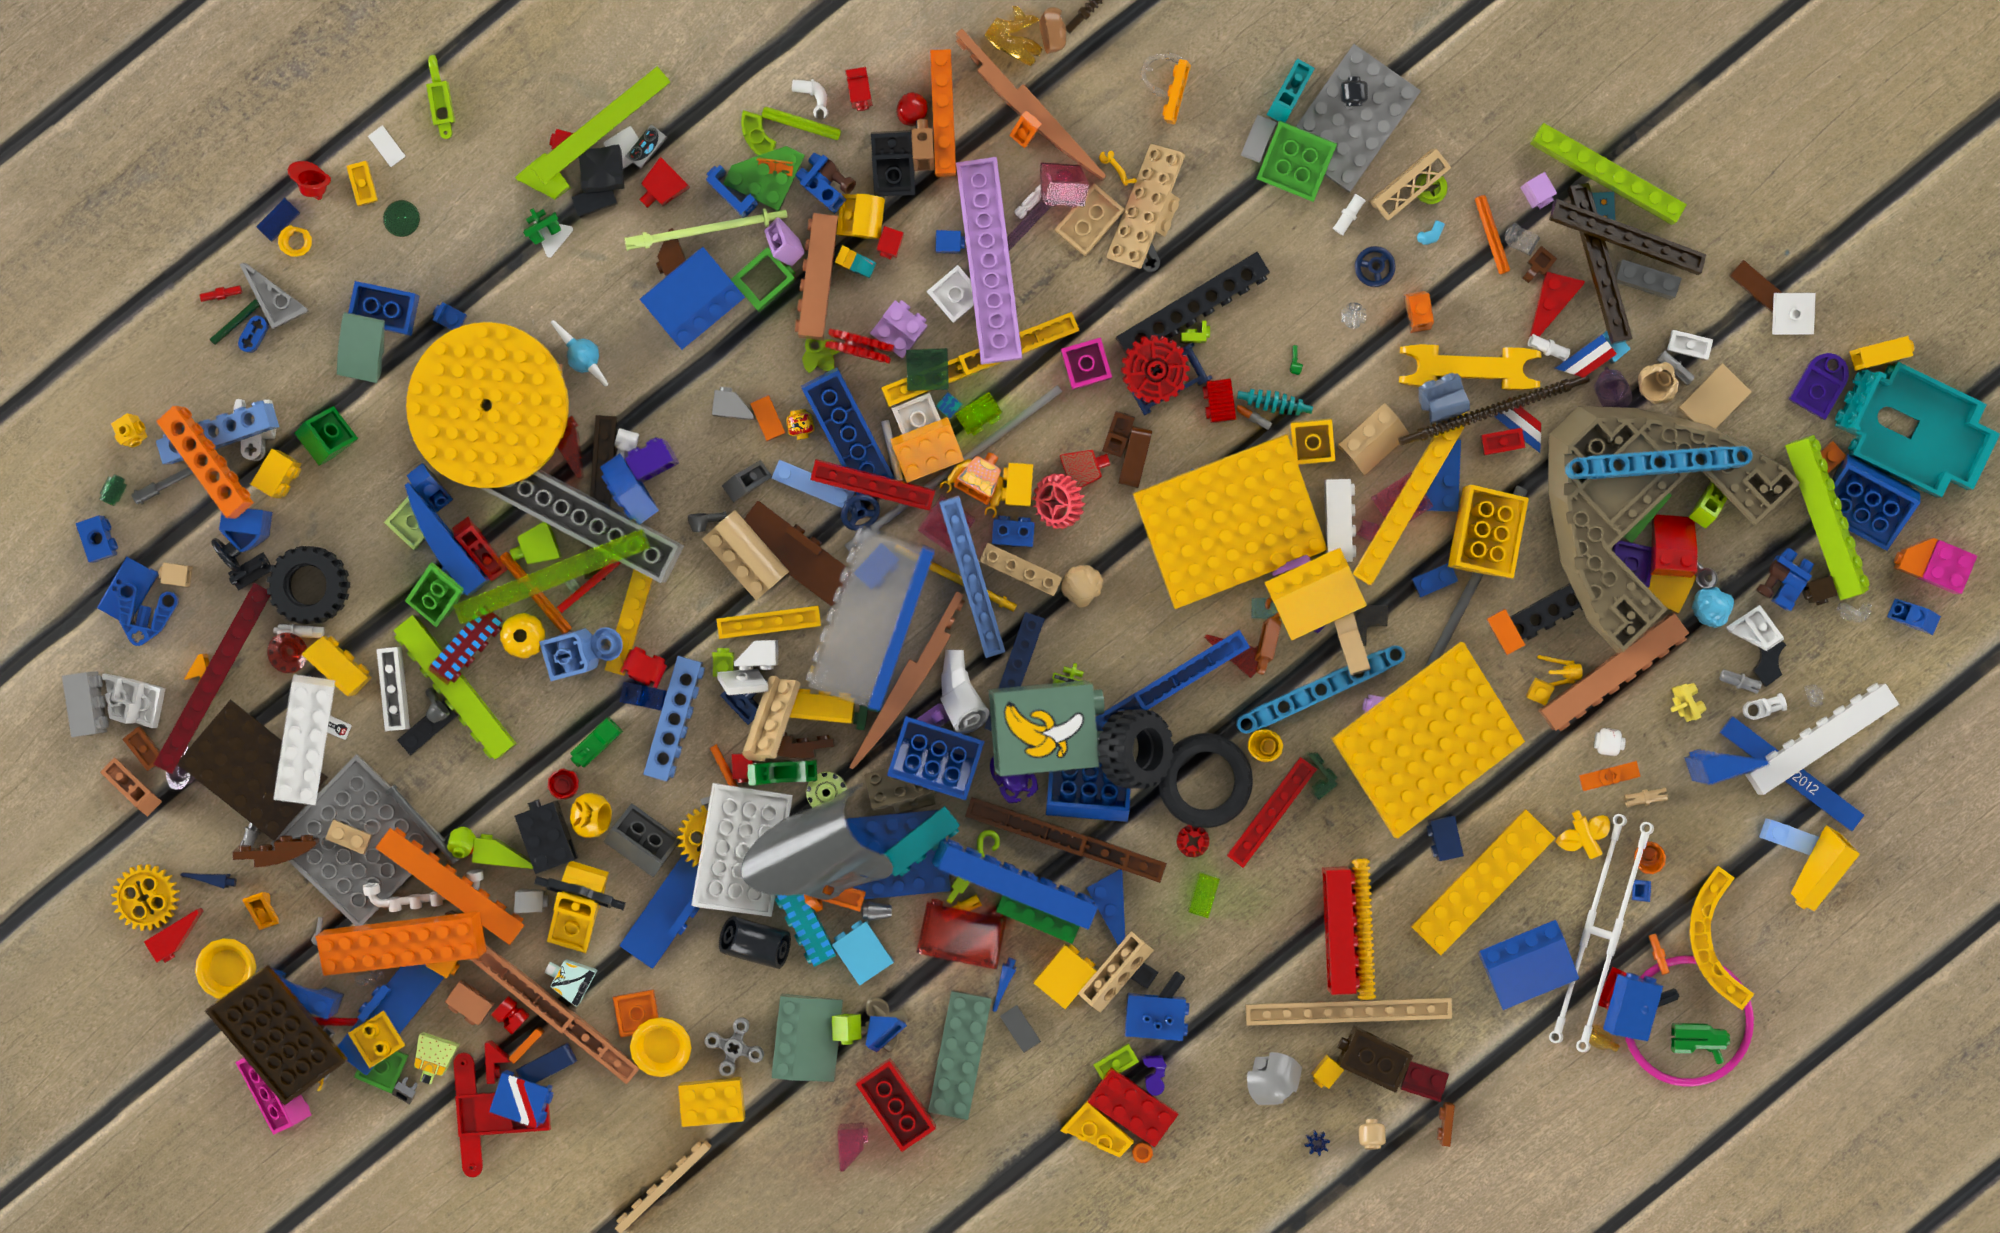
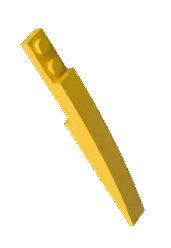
M1073 313L1064 314L1019 332L1022 354L1080 331ZM978 348L955 359L881 387L888 407H891L1003 362L982 365Z

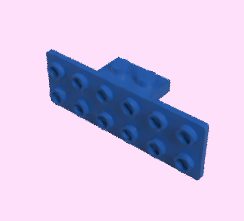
M687 854L681 856L620 944V947L650 968L655 967L676 935L683 934L688 926L685 924L688 918L691 917L693 919L700 909L692 906L699 864L692 867L693 860L685 861L688 857Z
M426 964L400 967L386 985L383 984L382 987L378 985L371 994L373 996L369 1003L365 1002L358 1010L360 1014L357 1017L359 1020L350 1031L380 1012L385 1011L400 1035L444 977L426 967ZM347 1033L338 1045V1048L348 1058L347 1061L364 1075H368L374 1066L368 1067Z

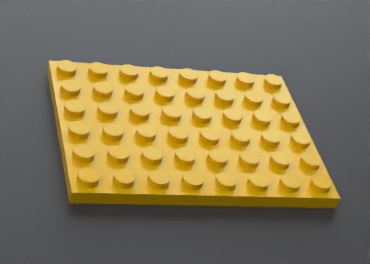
M1287 434L1132 493L1174 609L1275 571L1285 563L1304 555L1311 557L1327 550Z
M1459 642L1331 738L1390 832L1397 839L1525 743L1464 642Z

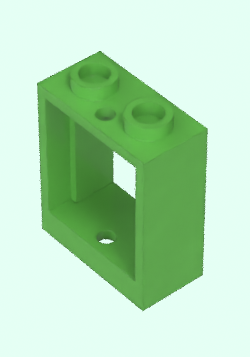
M767 247L738 272L731 281L760 312L796 279L793 276L795 271L789 265L784 266L780 260L774 258L771 250ZM769 256L787 278L760 301L741 279Z

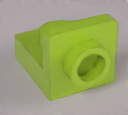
M1202 321L1201 333H1198L1197 329H1186L1185 333H1181V343H1206V338H1210V326H1206V321Z
M717 648V652H712L713 677H717V672L734 671V652H729V648Z

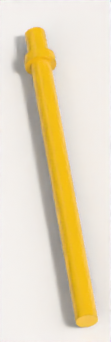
M896 544L894 552L917 563L918 554ZM931 561L930 570L964 587L960 575ZM987 590L990 600L999 604L998 607H1005L1012 612L1015 611L1017 604L1007 600L1006 596L1001 597Z

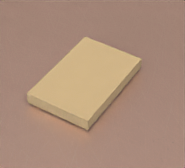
M1094 183L1054 231L1086 257L1123 214L1125 209Z
M1722 363L1678 408L1691 421L1710 425L1716 429L1747 398L1751 391Z

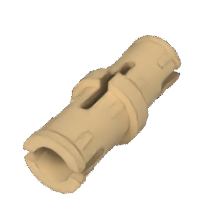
M1664 787L1651 791L1645 789L1640 793L1625 794L1624 801H1627L1625 805L1628 808L1641 804L1647 806L1652 802L1667 801L1668 794H1665L1667 790Z

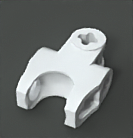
M236 399L234 410L246 407L245 400ZM263 400L264 403H273L272 400ZM236 422L233 423L234 430L236 429ZM276 429L241 440L240 451L242 456L251 461L263 459L266 453V439H275ZM256 448V452L250 453V449Z

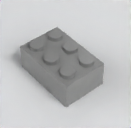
M98 671L62 676L71 737L107 732L109 721L108 717L104 714L106 701L105 697L101 694L100 687L103 686L101 675H98Z

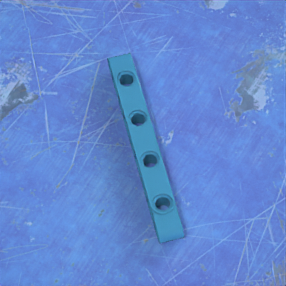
M1740 446L1590 456L1570 461L1565 467V473L1570 479H1602L1725 470L1745 466L1752 460V452L1749 448ZM1738 452L1744 455V462H1740L1737 459ZM1696 455H1700L1703 458V465H1699L1696 462ZM1655 458L1661 459L1663 463L1662 468H1658L1655 465ZM1614 461L1620 462L1622 466L1621 471L1615 470L1613 467ZM1573 464L1579 465L1581 469L1580 474L1573 472Z
M1393 645L1367 655L1370 670L1364 671L1361 677L1356 678L1350 675L1346 665L1241 715L1236 721V727L1245 734L1267 727L1387 671L1405 659V651L1402 647ZM1393 649H1397L1400 652L1399 659L1395 661L1390 658V652ZM1322 683L1326 691L1323 695H1318L1315 692V687ZM1281 701H1286L1289 706L1288 710L1284 713L1278 710V704ZM1245 718L1251 721V727L1248 730H1243L1240 725L1241 721Z

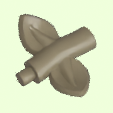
M879 998L868 999L866 1011L869 1017H896L905 1023L909 1022L904 1008L890 1012L889 1006L884 1000ZM869 1021L865 1022L866 1026L861 1027L862 1036L868 1033ZM900 1033L882 1048L887 1052H891L899 1041Z

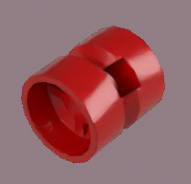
M508 996L491 1016L498 1023L503 1022L504 1028L512 1035L527 1020L530 1014L523 1008H518L517 1002Z

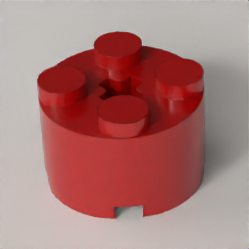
M635 646L633 650H629L619 672L624 674L627 671L629 678L647 686L653 683V688L657 689L667 668L665 659L657 655H653V657L647 656L645 650Z

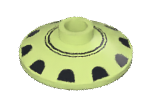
M822 772L817 774V781H810L806 789L807 800L812 807L836 798L838 794L847 790L844 780L837 774ZM824 789H828L830 791V795L828 797H825L822 792Z

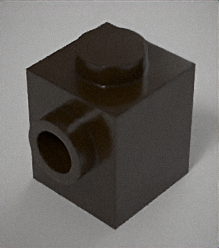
M1832 576L1809 581L1802 590L1804 598L1809 603L1816 602V605L1829 602L1828 598L1838 595Z

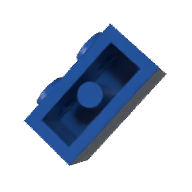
M998 516V519L993 521L992 544L1033 547L1035 522H1031V518L1019 517L1018 521H1011L1010 516Z

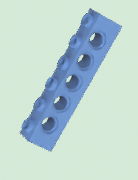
M264 401L254 402L252 407L247 409L246 407L237 408L230 415L228 413L217 415L216 420L213 421L207 419L198 422L203 428V434L206 438L214 443L215 449L279 428L273 403H264ZM252 415L254 416V423H253V424H252V422H251V417H252ZM234 422H236V429H235V430H234V428H233V423H234ZM216 428H218L219 431L217 436L215 434ZM166 434L162 435L163 438L156 440L162 464H175L184 461Z
M677 656L643 775L663 781H669L670 778L674 777L677 767L673 766L675 758H679L682 751V746H679L681 738L685 739L688 727L685 726L687 718L691 719L694 707H691L692 699L697 698L699 687H696L697 682L704 675L705 668L702 667L703 662ZM686 673L692 677L690 685H684L681 681L682 676ZM679 693L686 696L684 705H679L676 702V696ZM673 713H677L681 718L678 725H674L670 721V716ZM667 733H671L675 737V741L671 745L667 744L664 740ZM661 753H666L669 756L667 764L660 763L659 755Z

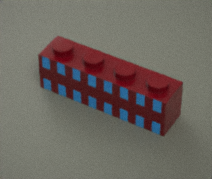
M483 605L432 662L428 670L446 685L451 681L455 683L462 675L461 669L464 666L468 668L476 658L473 656L477 651L482 653L489 645L487 640L491 636L495 638L502 629L500 625L503 620Z

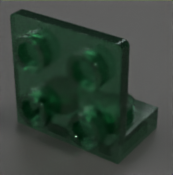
M947 348L906 350L908 391L949 389Z
M1308 751L1305 754L1326 778L1325 780L1320 779L1312 785L1313 790L1311 794L1320 800L1338 785L1335 781L1338 777L1331 769L1324 768L1322 765L1324 760L1318 753Z

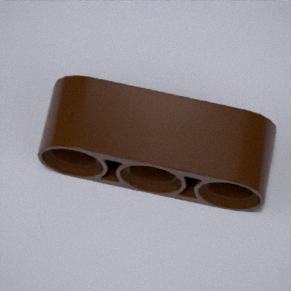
M1132 426L1118 484L1139 488L1152 430Z

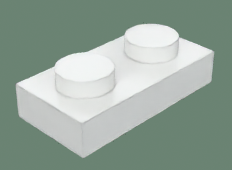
M1672 330L1667 351L1708 360L1713 339Z

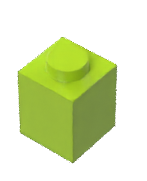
M839 1014L832 1016L833 1041H841L842 1045L853 1044L854 1040L862 1039L861 1014Z

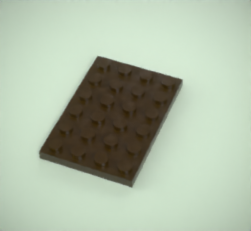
M231 699L185 752L177 764L273 841L277 839L305 805L274 800L283 741ZM322 772L320 774L318 789L328 778Z
M269 964L205 1010L206 1014L284 1106L348 1060Z

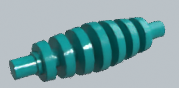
M1250 389L1249 392L1238 391L1237 399L1246 400L1249 406L1252 405V402H1255V408L1259 409L1260 404H1263V411L1267 412L1270 405V413L1275 414L1277 407H1279V414H1283L1284 409H1287V415H1291L1294 410L1296 416H1300L1302 412L1312 414L1313 406L1304 404L1302 399H1298L1296 403L1295 397L1291 396L1290 400L1286 401L1287 394L1285 393L1282 394L1281 399H1278V391L1274 392L1273 398L1270 397L1271 390H1267L1265 396H1262L1263 390H1258V393L1254 394L1255 389Z

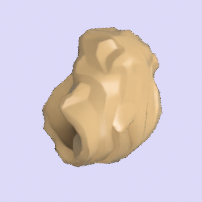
M1668 362L1648 365L1641 370L1638 376L1641 395L1653 404L1668 403L1678 392L1679 381L1675 377L1674 367Z
M1079 565L1072 567L1064 575V578L1061 580V590L1063 595L1075 603L1077 607H1086L1094 597L1100 595L1103 579L1099 571L1093 567Z

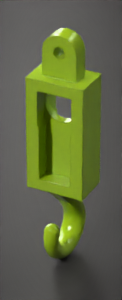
M432 54L428 58V64L433 83L426 84L434 126H438L440 136L443 139H450L453 135L451 123L456 122L448 81H441L437 58ZM439 108L447 109L448 117L446 119L438 118L437 111Z
M985 830L978 835L976 850L983 857H985L983 851V840L985 837L990 836L994 839L995 844L991 848L992 851H996L999 848L1000 838L995 831ZM957 877L951 885L953 891L946 901L952 904L959 892L961 894L964 893L970 881Z

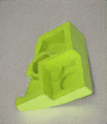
M544 153L515 178L519 182L556 200L571 189V186L560 172L546 184H543L535 175L531 167L547 155Z

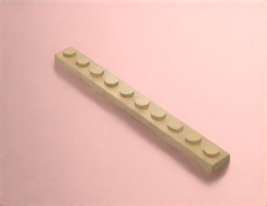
M1452 998L1245 1004L1246 1025L1452 1019Z

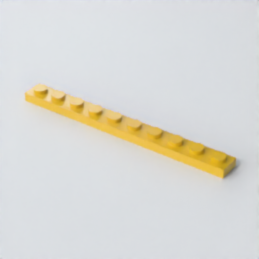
M1460 426L1459 429L1455 427L1454 431L1450 429L1449 432L1444 431V434L1434 435L1354 570L1353 575L1368 585L1373 584L1464 427Z

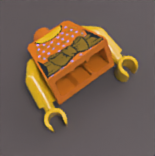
M987 453L984 459L975 456L973 460L967 459L956 464L948 475V480L940 484V489L947 483L949 490L946 493H949L953 490V483H955L954 487L988 505L990 502V505L985 508V515L988 509H993L995 513L992 518L997 515L996 506L1000 504L1002 488H1004L1003 478L1000 476L1001 469L995 466L998 457L993 453Z

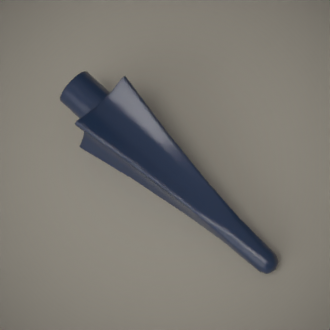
M181 873L182 877L202 881L222 889L225 887L229 888V886L235 887L237 882L235 878H230L231 874Z

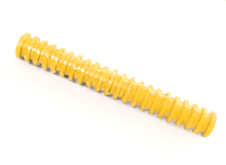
M1363 858L1351 861L1354 864L1352 870L1355 873V886H1353V889H1355L1354 893L1356 894V906H1354L1356 911L1354 914L1357 915V926L1354 927L1357 928V931H1355L1358 937L1356 954H1358L1359 968L1356 972L1359 973L1360 988L1357 989V992L1360 994L1358 995L1360 1000H1372L1376 998L1374 994L1376 991L1374 985L1376 983L1373 981L1375 979V975H1373L1375 963L1372 962L1374 956H1372V953H1374L1372 949L1374 943H1372V940L1374 938L1371 936L1373 934V930H1371L1373 918L1370 917L1372 911H1370V908H1372L1370 895L1372 893L1369 892V889H1371V885H1369L1371 873L1368 872L1370 860Z

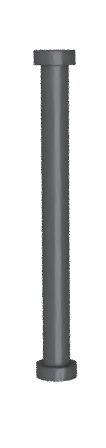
M394 784L386 791V794L391 795L450 861L449 865L453 866L460 858L454 857L448 851L447 845L399 793L398 787Z

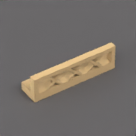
M1430 149L1369 200L1373 208H1377L1384 218L1389 221L1450 170L1451 167L1437 149ZM1436 159L1444 166L1438 173L1431 172V165ZM1419 173L1427 174L1426 183L1422 186L1415 185L1416 176ZM1403 187H1411L1410 196L1407 199H1399L1400 189ZM1387 200H1395L1394 210L1388 214L1382 207V204Z

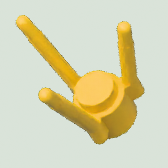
M1537 656L1541 660L1567 665L1563 666V670L1548 671L1549 674H1563V677L1567 678L1549 683L1554 685V687L1575 683V680L1582 679L1581 664L1548 656Z

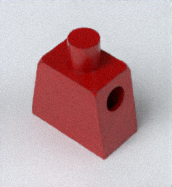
M660 157L641 183L647 192L639 200L647 208L656 200L662 206H665L690 187Z

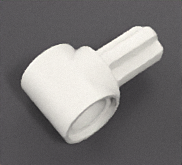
M619 428L614 445L618 448L616 456L621 453L624 459L628 457V452L637 446L639 434Z

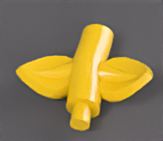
M1579 810L1572 812L1575 819L1572 823L1575 829H1568L1561 833L1555 841L1556 844L1570 852L1577 851L1583 847L1589 859L1602 855L1603 852L1596 840L1603 839L1608 835L1610 830L1609 818L1600 815L1587 821L1586 816H1582Z

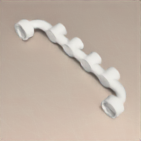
M475 869L466 872L467 878L474 882L472 887L478 890L480 881L484 879L483 870ZM379 883L363 885L364 895L369 896L370 901L377 907H389L390 912L402 910L401 905L410 904V909L422 908V903L430 902L433 907L443 905V900H446L435 891L429 894H412L406 897L394 896L388 899H379L377 897V894L380 893Z

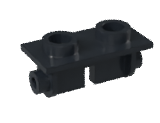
M263 552L242 564L240 571L235 572L232 570L228 574L230 576L229 581L239 591L270 573L271 564Z

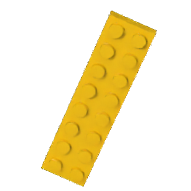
M1524 809L1411 927L1441 956L1551 844L1555 837Z

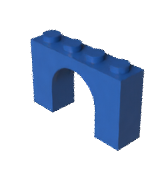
M272 968L309 1013L325 1019L338 1013L344 996L343 993L326 987L315 990L294 984L285 979V972Z

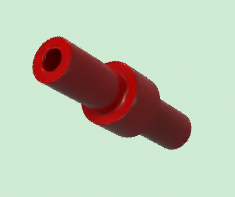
M240 285L230 288H215V291L200 294V300L204 302L213 299L218 301L227 299V296L241 294L242 288Z

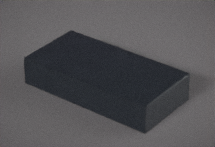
M613 190L581 193L572 197L578 217L618 204Z

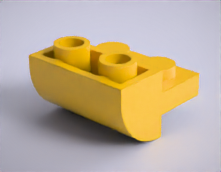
M842 194L846 201L839 208L836 235L880 239L885 199L867 194Z

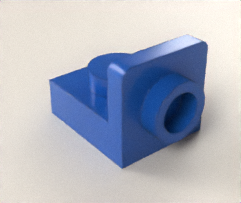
M444 302L441 305H437L433 311V321L451 330L461 327L467 317L466 314Z

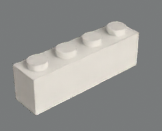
M1351 479L1324 480L1326 554L1340 547L1346 561L1353 562V558L1356 557V545H1352V537H1356V526L1352 525V516H1355V504L1351 503V496H1355V485L1351 484Z
M402 647L377 649L385 731L410 729Z

